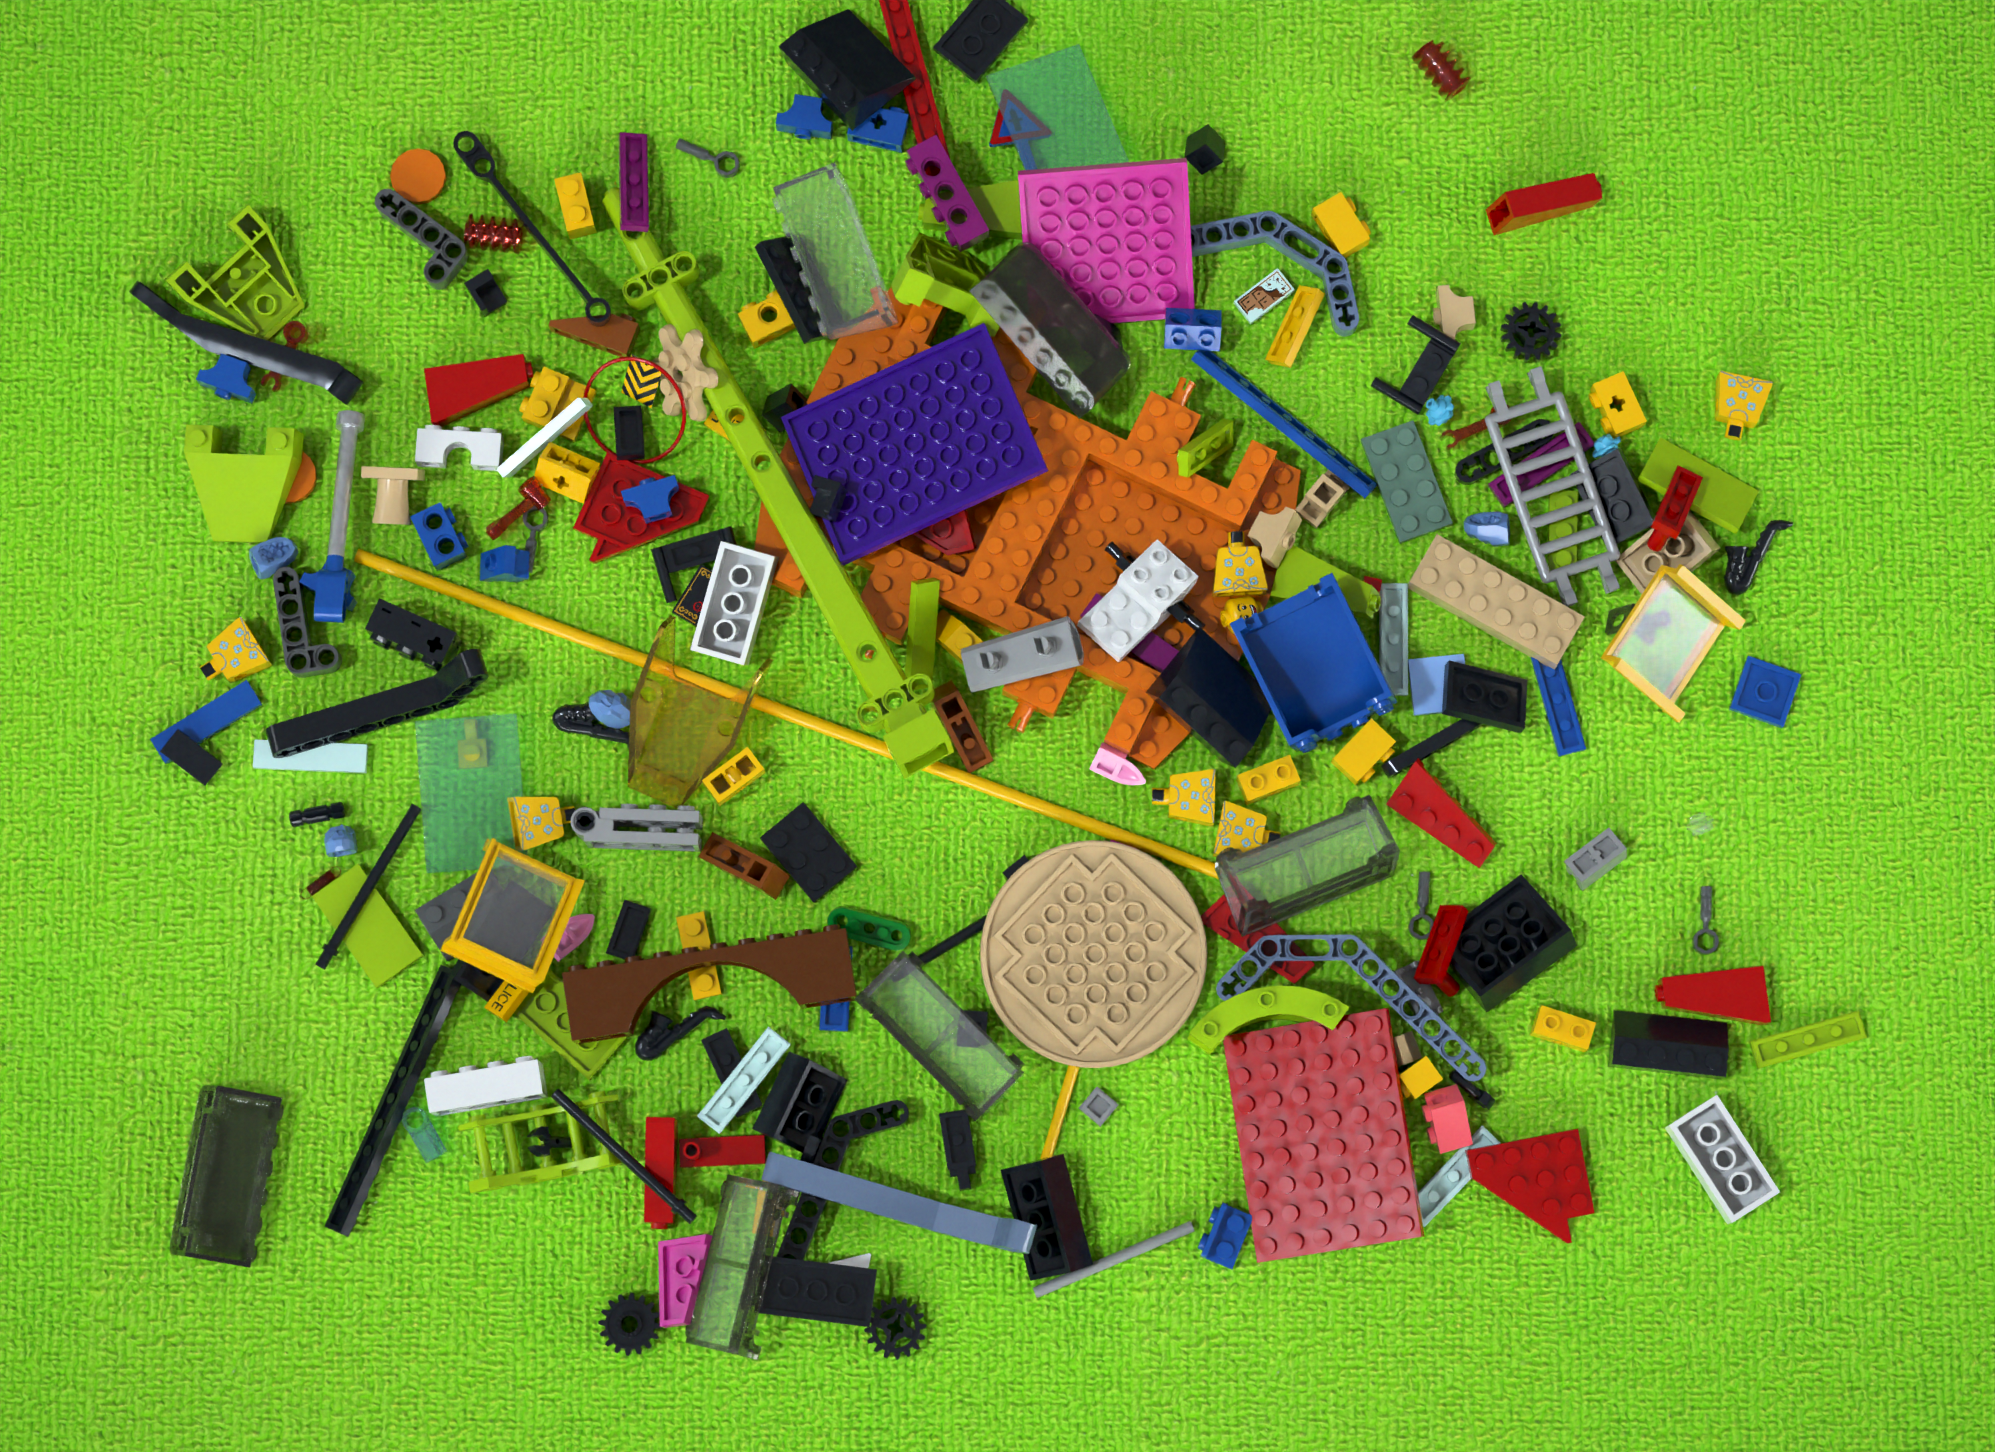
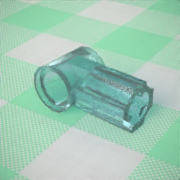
M412 1107L404 1112L402 1116L403 1126L410 1134L426 1164L448 1152L425 1110L419 1107ZM414 1112H419L423 1116V1124L419 1128H412L408 1122L409 1116Z

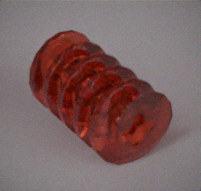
M1434 40L1422 46L1412 56V60L1415 62L1420 61L1418 65L1420 70L1427 69L1425 77L1428 79L1434 78L1431 84L1433 87L1441 86L1438 94L1440 96L1447 95L1445 98L1446 102L1460 93L1466 87L1471 77L1461 78L1460 76L1465 69L1462 67L1455 70L1453 67L1458 60H1447L1451 51H1440L1445 43L1442 41L1435 44Z
M470 213L465 224L464 245L466 246L469 241L470 248L476 249L480 242L481 249L487 250L491 243L492 250L497 252L502 244L504 253H508L513 246L514 253L520 254L524 226L519 227L516 218L508 226L506 217L502 218L500 224H496L495 216L491 217L489 223H485V218L482 214L478 222H475L473 213Z

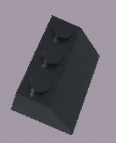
M789 1052L753 1126V1130L803 1153L810 1134L813 1132L820 1135L823 1134L848 1080L810 1059Z

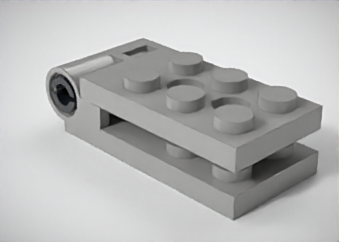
M621 804V808H600V811L581 807L571 816L573 830L586 843L588 848L701 852L702 840L699 834L694 833V829L702 830L703 818L700 811H696L694 806H678V810H668L665 805H649V809H640L637 804ZM618 827L648 828V832L618 831ZM665 828L677 829V833H667Z

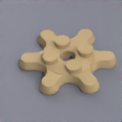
M667 324L659 330V339L663 351L660 352L658 358H654L651 362L659 365L671 375L681 390L689 417L694 421L702 422L707 417V409L702 399V392L705 387L711 389L717 386V372L711 367H705L701 361L700 351L703 346V336L698 329L689 331L682 342L678 337L676 328L672 324ZM661 373L660 389L665 395L662 404L663 411L666 415L678 416L681 412L679 396L672 383Z

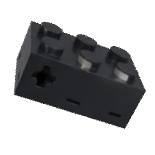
M380 598L365 627V630L370 635L369 639L374 641L373 644L385 650H389L391 646L399 652L398 655L413 662L415 658H418L424 663L426 668L434 672L440 671L455 658L462 644V640L456 632Z

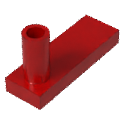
M1679 465L1676 467L1651 525L1654 531L1647 541V545L1651 550L1661 551L1669 537L1677 539L1703 477Z
M1440 905L1414 975V979L1419 984H1436L1448 997L1456 995L1460 989L1459 983L1447 972L1469 912L1463 905Z
M765 1135L679 1139L680 1168L766 1164Z

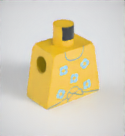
M1725 371L1719 372L1716 378L1715 420L1727 423L1725 438L1741 440L1743 427L1754 428L1771 390L1772 381Z
M1243 531L1229 532L1228 547L1218 548L1212 597L1266 595L1268 588L1258 546L1245 547V533Z
M240 616L207 645V649L213 659L200 666V669L208 681L223 672L226 679L232 683L267 669L273 664L245 620Z
M1216 769L1170 775L1169 788H1152V805H1169L1168 818L1213 826Z
M507 797L515 850H527L563 837V824L571 823V816L576 811L575 807L567 806L560 808L558 797Z
M1224 801L1213 857L1259 858L1261 846L1278 849L1281 832L1265 829L1267 816Z

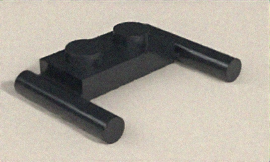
M1412 315L1407 325L1431 338V340L1428 342L1400 391L1378 377L1374 379L1371 387L1419 415L1461 343Z
M732 526L651 549L666 603L677 600L669 573L716 560L721 541L737 545Z

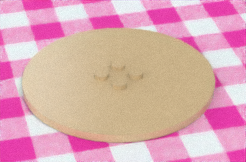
M1096 840L1077 841L1054 847L1035 856L1012 874L1001 887L990 906L982 930L980 942L981 973L987 995L996 1014L1009 1031L1024 1045L1048 1059L1065 1065L1083 1068L1113 1067L1140 1059L1166 1043L1186 1022L1200 996L1207 968L1206 935L1198 908L1190 893L1174 873L1161 862L1136 848L1124 844Z

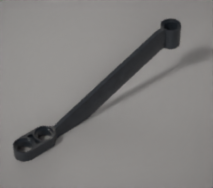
M469 131L458 133L453 141L454 149L467 168L476 178L489 182L498 195L587 304L585 312L588 322L596 327L606 325L611 318V309L605 299L593 298L499 182L496 178L495 162L476 135ZM464 137H469L474 141V147L468 152L461 151L458 147L459 141ZM480 159H486L491 164L490 170L485 174L478 173L475 170V164ZM593 307H604L606 314L599 319L592 317L590 312Z
M138 280L129 291L142 303L208 352L218 355L222 353L247 362L250 365L323 387L346 405L349 404L364 383L337 362L181 314L175 307Z

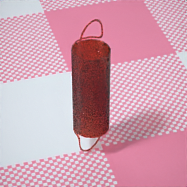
M328 870L305 889L313 896L337 877L333 876L334 874L331 870Z

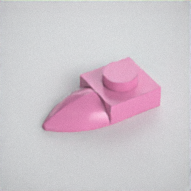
M1103 742L1101 743L1089 768L1090 770L1121 784L1141 785L1146 782L1140 770L1126 759L1127 754Z
M579 914L569 918L554 955L558 962L588 937L594 924L595 916L593 914Z

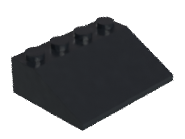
M849 9L799 29L778 46L786 63L852 131L916 80L915 76Z
M1198 627L1146 691L1153 700L1221 762L1235 768L1254 746L1271 711V707L1257 679L1200 627Z
M1521 874L1467 914L1449 966L1473 998L1486 1012H1489L1574 949L1577 944L1571 929Z

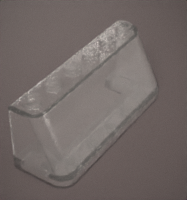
M831 163L773 187L776 197L772 198L777 213H782L785 221L781 225L786 237L792 238L794 246L790 247L795 262H800L803 268L799 275L805 287L809 286L812 295L808 296L813 311L819 312L821 320L817 321L822 336H828L830 340L887 328L899 323L850 188L836 163Z

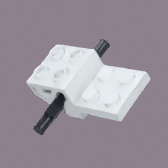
M1158 539L1137 559L1129 552L1124 553L1113 541L1107 545L1105 551L1116 560L1115 564L1124 572L1119 576L1117 584L1078 621L1077 626L1118 663L1153 629L1156 630L1170 614L1179 622H1186L1195 631L1198 627L1204 629L1206 624L1201 622L1194 615L1195 611L1183 601L1196 584L1199 576Z

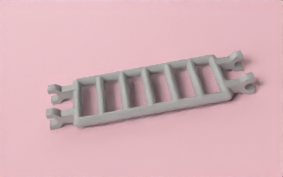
M1540 366L1531 369L1527 373L1537 396L1536 399L1508 408L1499 380L1489 383L1485 387L1495 410L1494 413L1488 414L1485 417V423L1540 578L1544 583L1555 581L1562 604L1569 607L1578 601L1568 576L1597 567L1605 594L1620 588L1610 562L1620 558V552L1565 397L1559 391L1549 393L1545 376ZM1553 404L1556 405L1561 420L1505 439L1502 438L1498 423ZM1565 431L1570 446L1512 465L1507 449ZM1574 457L1579 473L1521 491L1517 475ZM1581 483L1584 484L1589 499L1531 518L1526 505L1527 501ZM1593 509L1598 525L1540 544L1535 528ZM1599 536L1603 537L1607 552L1551 571L1549 570L1545 554Z

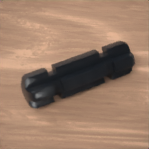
M342 802L331 803V806L321 805L306 808L302 812L295 810L289 813V819L293 827L302 826L306 822L313 824L328 821L332 817L334 819L345 817V808Z

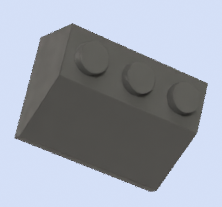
M492 870L463 938L470 941L504 891ZM476 873L415 910L439 950L444 940L453 931ZM441 951L447 961L455 958Z

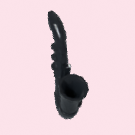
M1785 520L1770 521L1765 530L1760 533V538L1756 541V547L1752 548L1749 557H1746L1749 547H1725L1728 563L1724 582L1729 593L1732 595L1746 593L1753 583L1752 580L1757 568L1763 561L1776 531L1785 530L1793 526V522Z
M589 702L575 705L565 704L558 707L553 713L552 721L558 730L568 734L589 735L592 738L626 743L629 751L635 758L639 757L638 742L633 734L624 732L621 729L606 728L602 724L595 725L592 723V720L598 719L591 712Z
M705 1006L696 1012L690 1013V1016L684 1018L681 1023H676L673 1029L669 1030L667 1027L673 1023V1020L657 1011L651 1010L649 1024L641 1035L637 1037L635 1053L638 1058L644 1061H652L663 1055L662 1053L677 1040L679 1041L706 1018L725 1020L726 1016L713 1007Z

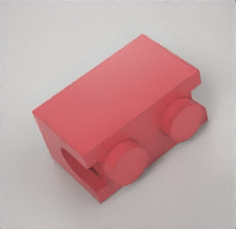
M1457 1084L1424 1093L1426 1105L1422 1106V1112L1426 1123L1430 1122L1431 1127L1426 1128L1430 1144L1436 1143L1440 1154L1473 1145L1464 1099Z

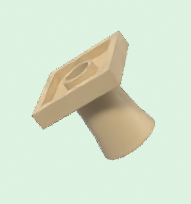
M362 466L361 478L378 479L372 523L411 525L408 482L409 480L425 481V470Z

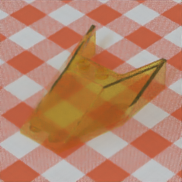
M670 615L658 628L630 701L628 787L678 809V806H682L702 784V780L715 769L735 746L773 660L768 658L734 697L726 698L675 674L676 617Z

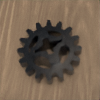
M1523 302L1521 310L1515 306L1512 307L1511 312L1513 316L1505 315L1504 320L1508 324H1502L1500 327L1502 332H1506L1501 337V342L1509 343L1505 351L1508 352L1513 349L1515 351L1514 359L1522 355L1524 356V363H1527L1530 357H1533L1537 363L1540 360L1541 354L1548 358L1550 356L1549 349L1556 350L1558 345L1553 340L1557 341L1561 338V334L1555 332L1560 329L1561 323H1553L1556 313L1548 315L1546 313L1548 306L1545 305L1540 310L1538 309L1537 302H1534L1532 308H1528L1527 303ZM1528 315L1527 320L1524 322L1515 323L1519 318ZM1539 318L1546 323L1547 327L1542 325ZM1528 327L1533 328V333H1535L1533 337L1528 336ZM1514 338H1518L1519 341L1522 343L1523 347L1520 346ZM1547 341L1542 347L1534 349V345L1538 342L1544 343Z
M892 1297L891 1304L889 1305L884 1300H881L882 1308L880 1310L872 1307L875 1316L871 1317V1327L864 1329L865 1332L872 1333V1337L867 1340L868 1344L876 1342L877 1346L874 1351L877 1353L881 1349L885 1350L884 1358H888L890 1353H894L896 1360H899L901 1352L910 1357L909 1349L911 1347L916 1350L920 1349L916 1341L918 1339L925 1340V1336L920 1334V1330L927 1328V1325L919 1323L924 1314L919 1313L916 1315L914 1311L917 1305L914 1304L910 1308L907 1307V1299L905 1298L901 1304H897L895 1297ZM896 1309L894 1316L888 1319L880 1318L886 1311ZM906 1313L913 1318L915 1329L907 1326L904 1320ZM899 1315H901L899 1321L900 1326L904 1330L902 1333H897L893 1341L890 1342L892 1336L888 1325L889 1323L894 1324L898 1320ZM876 1327L884 1330L887 1336L885 1345L878 1338ZM904 1337L911 1339L905 1346L895 1348L898 1340Z

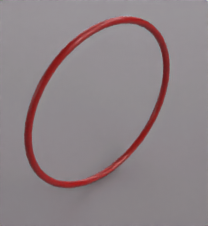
M620 357L608 361L593 373L586 385L583 398L588 397L592 382L602 370L621 361H637L648 364L664 374L674 386L682 407V423L676 440L669 449L659 456L645 460L627 461L634 464H646L662 459L677 446L685 430L686 406L679 386L667 371L649 360L639 357ZM585 412L583 414L585 423L593 439L605 452L616 456V453L608 449L598 439L591 427L588 413Z

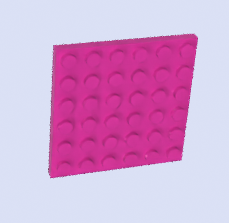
M1187 158L1018 171L1027 310L1029 305L1036 306V312L1038 308L1045 312L1037 329L1082 326L1094 314L1110 323L1165 319L1166 308L1195 309Z

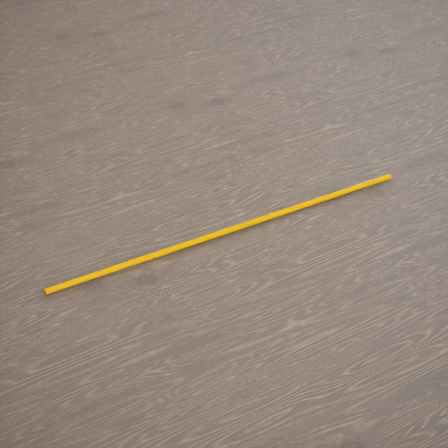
M358 549L355 555L354 562L894 760L886 743L879 739L365 550ZM939 761L922 769V771L1104 838L1137 848L1142 852L1221 881L1224 878L1227 867Z

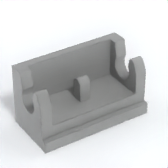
M1607 828L1564 861L1566 870L1569 875L1572 874L1575 877L1577 885L1583 891L1626 859L1627 848L1612 830Z
M1414 961L1394 971L1437 1014L1443 1012L1431 985L1419 984L1414 979L1419 961ZM1413 999L1408 1000L1407 1003L1413 1016L1417 1015L1420 1010L1419 1003Z

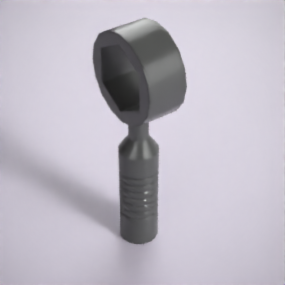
M681 138L676 144V149L701 160L713 161L715 170L721 177L731 178L739 171V160L732 152H721L715 157L710 155L708 150ZM725 157L735 160V168L729 172L719 169L718 162Z
M538 505L528 507L523 513V522L526 528L531 531L525 545V550L530 551L529 573L533 572L537 547L536 532L543 530L548 524L546 511ZM538 510L544 515L543 523L533 527L527 522L528 514Z
M1419 872L1417 903L1420 911L1418 915L1411 919L1408 925L1410 935L1417 940L1427 939L1434 923L1432 918L1425 915V908L1429 903L1430 872ZM1420 918L1430 923L1429 933L1423 936L1413 931L1414 921Z
M1710 886L1701 887L1700 918L1703 921V929L1695 933L1692 939L1694 950L1702 955L1711 954L1719 944L1717 934L1708 929L1709 921L1712 918V887ZM1703 933L1713 938V948L1707 951L1698 947V936Z

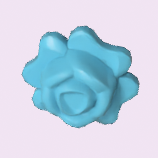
M1440 395L1437 400L1431 398L1426 402V408L1429 409L1426 412V416L1429 419L1428 423L1430 425L1436 424L1440 426L1452 418L1454 405L1451 403L1452 398L1449 395L1446 397Z
M1610 434L1598 438L1594 442L1595 450L1593 457H1603L1616 450L1618 443L1621 442L1620 436L1613 438Z

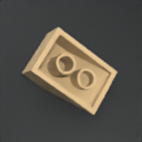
M1689 510L1677 539L1669 537L1661 551H1653L1647 545V541L1654 531L1652 528L1620 554V558L1615 561L1639 592L1643 594L1661 565L1677 568L1679 564H1682L1690 572H1693L1721 548L1691 510ZM1667 579L1654 600L1673 587L1674 584Z

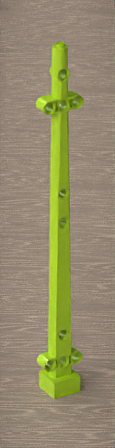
M619 187L611 188L605 193L602 204L639 271V274L629 278L623 284L622 292L630 308L634 310H641L656 303L666 323L672 324L676 328L678 337L682 342L685 335L692 329H698L702 333L701 361L705 367L713 368L718 375L717 386L711 389L705 387L703 392L868 698L857 709V718L861 727L865 731L873 733L883 728L885 729L887 734L883 736L884 741L904 779L954 752L948 734L934 709L927 712L924 708L935 696L931 679L927 675L920 673L909 678L905 675L683 288L696 281L700 274L695 256L688 251H681L665 258L649 229L648 232H642L641 236L636 239L629 238L635 231L620 230ZM683 264H692L688 271L679 270ZM659 277H667L664 284H655L656 279ZM635 290L643 291L637 298L630 297L631 293ZM741 414L745 416L740 423L731 422L735 415ZM763 461L771 462L766 470L757 469L759 463ZM867 650L876 651L875 657L871 660L863 659L862 655ZM925 684L928 686L927 692L922 695L914 693L916 686ZM894 698L903 699L902 705L898 708L889 707V703ZM870 711L878 713L876 720L872 722L864 721L866 713Z

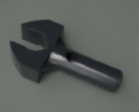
M1457 1070L1450 1072V1080L1469 1094L1468 1097L1484 1109L1490 1110L1496 1102L1491 1095L1465 1079Z
M541 1126L535 1128L527 1135L529 1138L537 1137L540 1141L544 1142L541 1145L528 1147L529 1151L537 1157L549 1156L551 1148H572L570 1137L551 1136L549 1134V1127Z

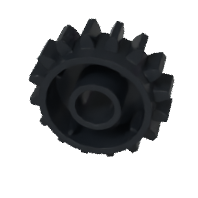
M630 1293L628 1300H625L624 1296L620 1294L618 1295V1303L609 1300L608 1303L611 1309L609 1311L602 1309L601 1311L606 1316V1320L598 1321V1324L605 1326L606 1330L602 1331L600 1336L609 1337L605 1345L609 1347L615 1344V1353L617 1354L624 1348L626 1356H631L633 1349L636 1350L638 1355H641L643 1346L651 1349L650 1340L652 1338L659 1339V1336L655 1333V1329L662 1328L655 1320L659 1317V1312H652L655 1306L653 1302L648 1305L644 1304L646 1297L643 1295L637 1301L635 1300L634 1293ZM633 1316L638 1322V1327L635 1331L628 1333L623 1328V1322L627 1317Z

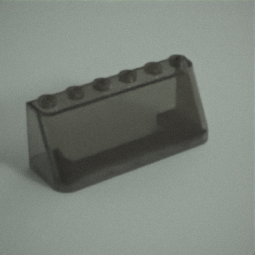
M1022 242L1016 245L990 266L970 289L972 295L1079 419L1089 412L1129 370L1131 365L1129 355L1035 245L1029 242Z
M218 1085L202 1086L198 1095L170 1241V1253L172 1255L250 1268L251 1262H254L257 1254V1246L255 1245L256 1234H259L262 1228L261 1208L265 1205L268 1191L265 1189L266 1181L273 1169V1161H271L272 1149H275L278 1143L277 1123L281 1120L284 1111L281 1097Z

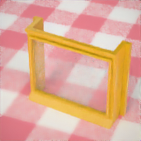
M1679 564L1677 568L1661 565L1601 656V659L1608 662L1617 672L1661 708L1662 712L1680 723L1685 713L1674 703L1724 626L1740 630L1746 620L1682 564Z
M494 838L487 839L482 849L486 852L453 931L444 940L440 951L533 993L535 988L545 980L585 880L569 876L497 842Z

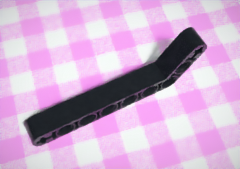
M469 649L461 652L432 677L269 726L265 732L272 756L274 758H285L457 705L489 677L481 650Z
M892 1100L834 1117L828 1124L813 1164L839 1172L852 1140L905 1125L909 1118L907 1106L902 1101ZM897 1106L899 1111L904 1110V1114L900 1115L901 1120L895 1121L893 1117L886 1118L887 1125L882 1126L881 1117L877 1111L883 1109V1114L887 1115L892 1113V1107ZM866 1114H872L877 1119V1123L872 1129H865L861 1126V1118ZM838 1122H845L849 1125V1132L844 1137H837L833 1133V1127ZM829 1148H833L839 1153L838 1160L832 1164H828L823 1160V1153ZM801 1193L777 1257L783 1258L786 1255H792L798 1260H805L828 1200ZM806 1202L816 1203L818 1207L816 1215L806 1217L802 1214V1206ZM802 1228L807 1232V1239L804 1243L795 1244L792 1241L791 1235L795 1229Z

